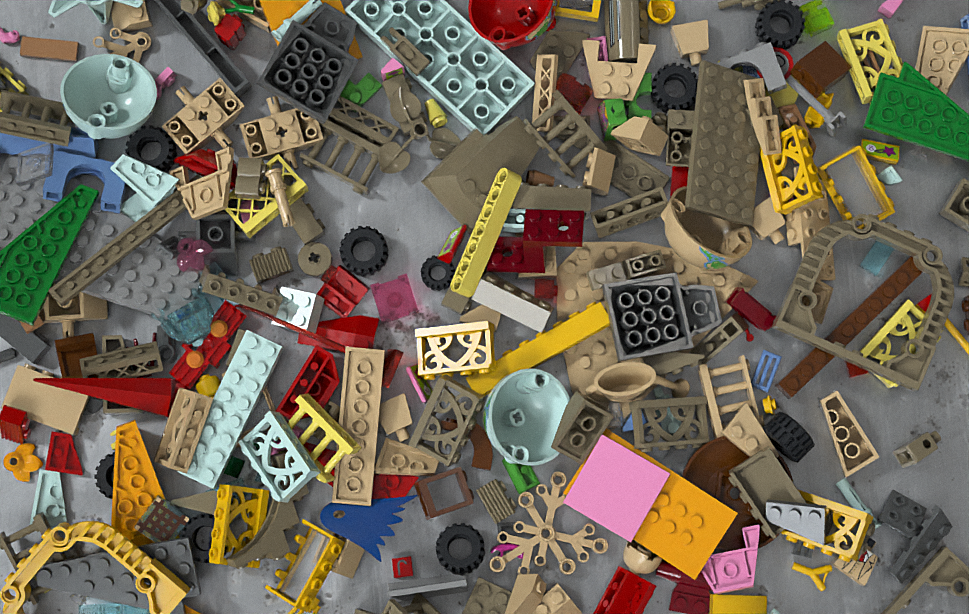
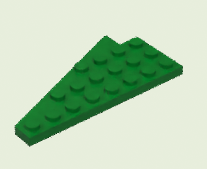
M907 62L902 64L898 78L881 72L863 128L969 162V114Z
M80 184L0 251L1 314L29 325H34L49 295L48 290L53 287L99 195L98 190Z

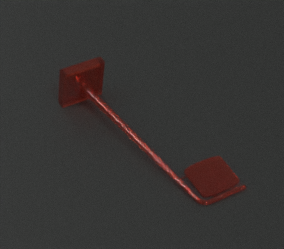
M239 303L234 304V307H239L265 320L274 321L345 353L346 346L257 309ZM387 349L382 378L383 388H389L404 352L397 349Z

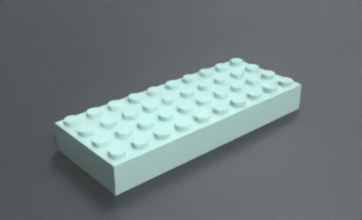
M354 0L345 9L346 15L357 22L356 26L386 54L402 64L404 70L470 131L476 128L483 136L491 134L534 89L535 83L491 42L480 36L473 26L445 0ZM391 27L409 40L430 61V64L418 76L407 68L381 41L380 38L383 35L393 44L398 41L390 34L389 29Z

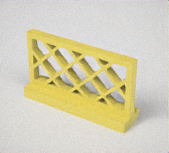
M277 154L266 163L267 170H271L272 166L279 161L283 165V182L285 176L293 177L296 180L294 184L287 186L285 191L289 205H292L309 190L305 182ZM269 179L267 184H265V188H267L266 197H261V199L237 198L235 189L229 193V200L238 199L237 209L228 207L225 211L249 239L280 214L276 199L269 198L271 187ZM241 200H252L251 209H240ZM255 200L265 201V207L261 210H254ZM240 212L250 213V219L244 224L239 220Z

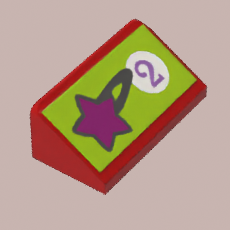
M466 225L450 232L437 257L439 260L448 264L452 262L465 237Z

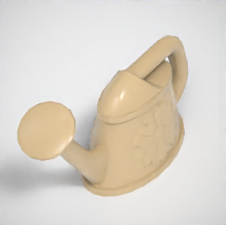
M624 362L614 364L600 371L594 379V384L587 387L585 393L589 398L597 402H625L641 397L652 384H659L670 388L674 398H684L689 393L690 385L687 380L682 378L672 382L656 375L655 370L651 366L644 363Z

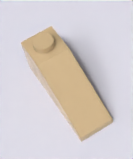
M538 574L517 575L505 614H532L542 601L547 585Z

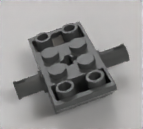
M237 199L229 200L228 207L237 209ZM225 209L196 220L195 231H178L179 243L196 242L198 268L203 271L205 264H207L211 274L218 275L219 272H224L225 275H238L239 241H256L255 235L249 239L243 230L237 228V223ZM217 232H219L221 236L215 239L213 236H216Z

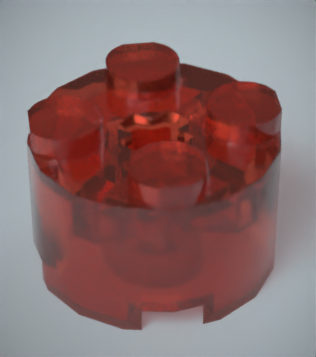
M562 73L556 80V90L563 95L580 115L593 90L586 83L582 85L576 81V77Z

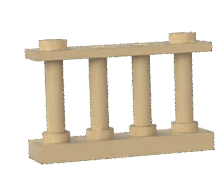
M744 355L738 357L739 363L714 369L708 368L707 364L697 367L703 394L707 397L706 407L714 439L724 436L721 432L727 426L721 424L720 416L725 413L738 411L744 403L748 404L761 427L764 426L763 417L758 413L748 373L750 363L748 359H745ZM741 370L743 382L717 388L715 386L712 387L710 379H713V376ZM746 389L747 401L721 407L716 404L715 398L718 395Z

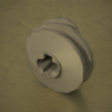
M311 242L301 248L298 254V264L305 274L313 277L321 276L330 269L332 254L326 245L319 242ZM316 255V257H320L318 258L317 263H314V261H310L313 260L312 256Z

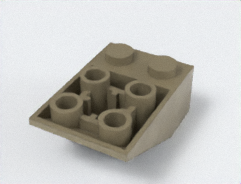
M668 109L666 114V134L668 135L665 143L666 166L689 167L695 111Z

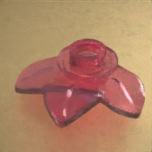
M184 238L177 245L179 253L177 265L182 272H185L189 267L204 270L203 255L209 254L213 249L204 240L194 241L190 238ZM188 244L189 248L184 250V246Z

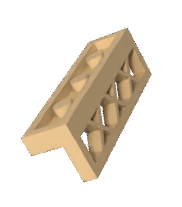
M537 55L532 123L554 105L555 98L552 94L556 91L558 55ZM554 115L542 124L537 131L550 132L553 129Z

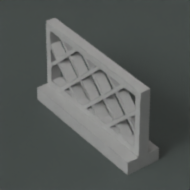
M456 573V575L449 574L388 583L389 591H387L390 600L395 599L397 602L413 600L416 593H420L424 598L468 592L466 573L464 575Z

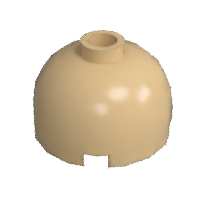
M635 540L632 542L627 541L624 547V562L630 568V572L636 575L652 573L662 561L661 557L643 545L636 543Z

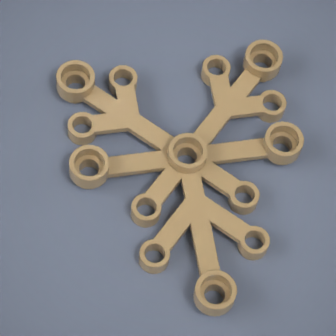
M555 472L551 475V495H549L548 488L544 484L538 485L535 489L536 494L542 497L548 507L545 523L533 505V495L529 492H523L519 495L518 504L522 508H526L537 527L518 521L513 525V530L516 533L525 532L536 536L531 539L508 535L504 531L500 532L497 535L499 543L504 544L507 542L520 546L502 557H493L489 562V567L493 572H501L504 570L506 563L524 552L521 566L517 572L521 574L520 569L525 567L527 569L526 574H529L533 546L539 542V550L534 558V564L538 567L545 565V555L549 545L560 563L559 569L561 573L565 575L572 574L575 571L576 565L573 560L565 557L555 540L570 543L577 553V560L581 563L589 559L588 552L584 551L582 546L592 548L596 554H602L607 551L608 543L605 539L598 538L593 541L584 538L594 534L595 527L592 524L584 525L583 529L574 535L556 532L552 526L556 508L564 504L565 494L563 493L558 498L560 487L564 486L567 480L564 473ZM555 477H560L561 482L559 484L554 481ZM539 487H543L545 489V492L543 494L538 492ZM523 497L528 498V504L522 502ZM517 524H521L523 526V529L521 531H518L516 529ZM587 526H590L592 528L591 533L586 532L585 529ZM544 530L549 531L548 537L543 536ZM501 534L506 535L505 541L500 540L499 536ZM597 543L602 544L601 550L596 548ZM581 553L586 555L585 560L580 559ZM538 557L543 558L542 564L537 563ZM495 561L500 562L499 568L493 566ZM565 563H568L570 565V569L568 571L564 570L563 568Z

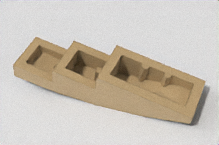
M763 78L743 80L751 121L764 155L782 153L778 116L772 115L770 96L765 97Z

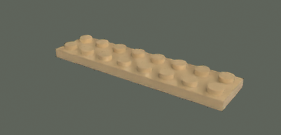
M346 346L339 425L361 446V449L355 454H345L335 466L332 503L371 506L385 350Z

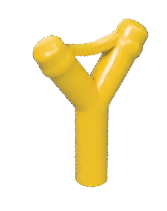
M793 562L791 569L810 576L820 591H824L826 589L825 578L832 571V566L829 564L812 569ZM825 573L822 582L818 575Z

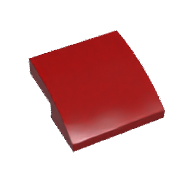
M339 265L328 281L320 288L317 295L324 298L323 304L341 318H345L351 314L370 288L342 265Z

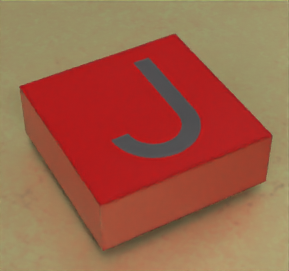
M411 556L392 559L394 578L414 576Z

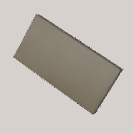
M609 140L603 142L608 148L606 152L616 156L610 184L632 198L659 187L664 189L671 177L616 141Z

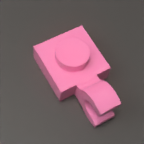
M169 67L155 79L157 88L156 100L162 96V88L171 86L177 76Z

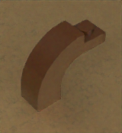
M446 418L445 421L441 420L442 430L453 431L458 428L457 420ZM476 423L475 427L468 434L474 447L471 467L490 471L493 459L492 445L484 429Z

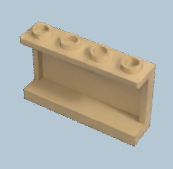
M26 363L24 367L18 365L1 409L4 405L27 411L28 419L77 436L80 430L78 425L90 396L34 382V378H53L54 374L45 370L39 373L35 371L36 367Z

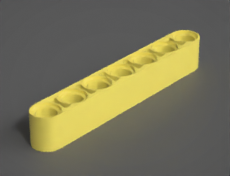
M507 168L500 169L495 177L450 284L453 292L465 297H472L476 291L522 182V177Z

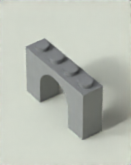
M761 42L754 49L741 50L737 53L738 55L723 57L720 59V62L716 63L732 70L740 66H751L757 69L763 77L769 95L787 88V83L771 42Z

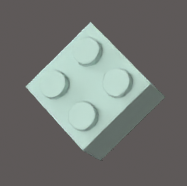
M281 287L280 293L283 299L277 315L273 316L272 324L282 329L315 336L324 298L317 294Z

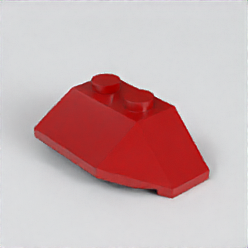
M208 148L206 151L198 149L176 157L174 160L176 165L180 167L185 166L189 171L202 177L218 171L215 151ZM234 160L230 183L231 190L235 189L238 167L234 164Z
M318 345L314 347L276 409V412L281 413V415L290 420L299 409V404L295 400L302 394H309L323 409L325 408L340 383L333 354ZM305 413L301 419L309 418L311 416L308 413Z

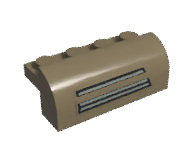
M604 0L608 62L637 63L639 44H649L647 0Z

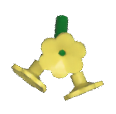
M229 0L235 5V8L224 9L216 1H210V5L207 6L208 19L217 26L221 23L226 13L242 12L254 14L255 7L240 5L235 0Z

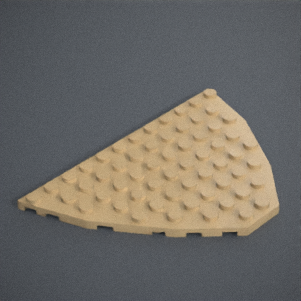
M637 241L583 242L582 247H577L557 267V322L562 320L564 323L570 319L569 316L571 314L587 310L586 306L595 301L596 303L601 302L607 312L603 289L591 290L586 275L588 271L656 250H661L666 268L639 278L677 272L679 283L683 286H714L721 319L732 309L725 301L736 287L744 288L745 292H749L759 281L730 266L719 269H704L693 266L680 258L672 248ZM611 326L563 352L571 392L574 395L577 391L588 397L585 393L587 387L594 384V379L600 371L618 363H641L642 359L636 358L618 362ZM712 329L692 336L693 348ZM693 348L675 352L689 353ZM652 384L647 388L644 395L631 401L597 402L614 415L607 429L612 432L631 412L629 402L643 400L658 384Z

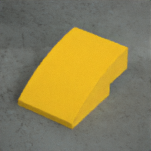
M710 594L709 614H767V596Z

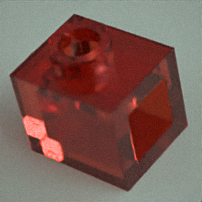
M535 279L534 297L539 300L553 302L554 296H557L558 285H554V280Z

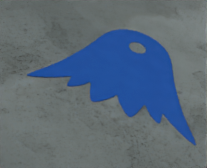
M418 495L372 499L371 506L331 502L322 509L320 520L327 529L359 545L381 562V554L377 544L385 546V542L380 536H395L394 531L387 525L403 521L402 518L392 513L405 510V508L398 506L409 502ZM338 510L345 512L342 518H335L333 514Z

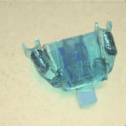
M199 286L200 294H198L196 288L191 290L192 295L199 298L167 315V320L164 318L165 313L162 309H158L161 314L158 318H156L154 313H151L152 318L162 323L160 324L161 327L171 338L179 342L184 341L187 345L192 344L194 347L201 346L203 344L202 337L211 332L210 324L214 316V310L208 297L205 298L206 293L202 292V286Z

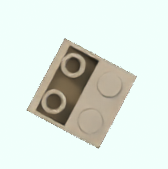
M594 147L593 153L589 152L586 164L589 171H585L582 185L586 186L587 189H592L591 193L607 196L616 156Z

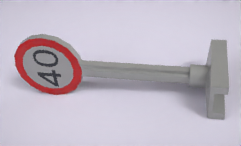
M773 47L786 83L824 118L823 120L827 123L828 133L834 138L836 136L835 128L847 125L846 116L841 111L837 115L829 112L791 76L790 71L794 67V63L789 52L783 48ZM757 70V74L759 75V77L763 78L761 73Z

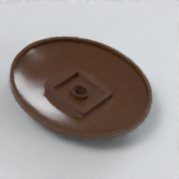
M725 436L713 439L701 446L690 457L681 477L738 513L717 545V549L733 551L746 548L742 528L754 525L760 526L759 549L774 539L771 535L766 536L761 528L763 523L760 519L756 520L750 512L753 508L749 502L745 504L740 495L737 499H733L730 496V491L734 486L728 479L731 476L729 470L748 459L749 456ZM779 454L777 459L793 482L791 472Z

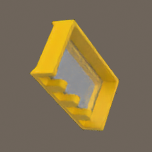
M860 145L853 146L818 166L817 173L843 220H851L858 214H873L879 217V221L895 213V206L892 199L887 197L884 184L876 177L875 167L868 162L866 150L860 147ZM860 220L856 221L857 228L863 229V222Z
M303 519L301 522L310 527L305 537L299 534L295 535L294 541L299 543L300 546L295 554L289 552L284 555L287 560L291 561L287 570L277 569L275 571V575L281 578L277 588L266 585L265 589L292 606L308 612L345 542Z

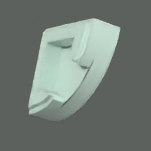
M892 165L876 176L879 181L886 185H895L902 181Z

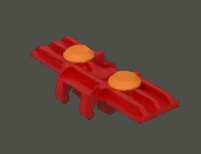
M225 300L210 321L206 322L202 319L200 326L193 333H197L200 338L204 331L209 328L211 332L196 351H193L191 348L197 340L192 343L191 338H189L185 344L183 343L182 347L186 351L169 374L188 389H191L210 364L218 369L221 365L219 361L227 351L231 352L232 346L227 343L247 316Z

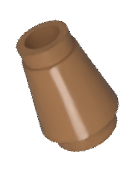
M535 169L533 171L528 170L526 183H529L530 186L548 184L549 187H553L555 177Z

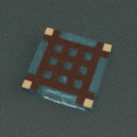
M157 495L134 528L154 542L175 539L190 517Z

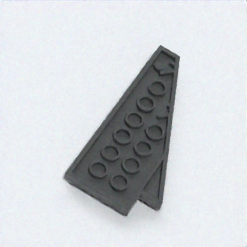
M189 536L138 546L151 559L156 558L191 588L184 598L201 594ZM108 552L49 562L36 574L37 584L41 587L149 610L147 594L139 592L136 588L137 577ZM144 578V582L147 585L152 584L149 578ZM183 599L170 614H186Z

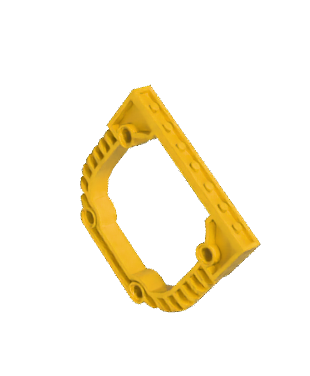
M92 520L77 522L72 525L62 522L52 530L48 528L41 536L43 541L40 544L36 543L29 550L31 555L27 559L24 557L16 567L19 569L16 573L11 572L4 580L6 584L0 591V598L5 603L3 614H25L23 605L31 595L30 581L55 552L67 551L77 541L92 542L98 545L137 577L135 585L138 591L147 594L150 614H170L191 588L156 558L151 559L119 530L107 523ZM58 530L63 531L66 537H60L58 534ZM144 578H149L152 584L147 585L144 582ZM9 589H13L16 596L11 595Z

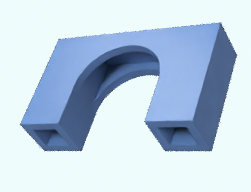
M53 151L43 186V199L60 202L64 198L67 185L72 178L81 174H91L98 177L104 183L101 210L120 214L127 183L110 169L115 162L106 161L101 158H89L85 155L69 154L65 151Z

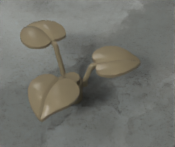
M399 87L393 94L390 102V113L397 122L408 120L409 123L413 124L410 128L411 137L402 147L396 142H387L380 148L378 154L380 170L387 174L398 173L408 166L411 157L404 149L413 139L418 140L426 136L428 141L431 142L429 146L430 152L438 159H444L461 142L452 131L446 128L434 129L431 138L428 127L424 122L411 120L419 116L421 102L414 94L403 87Z

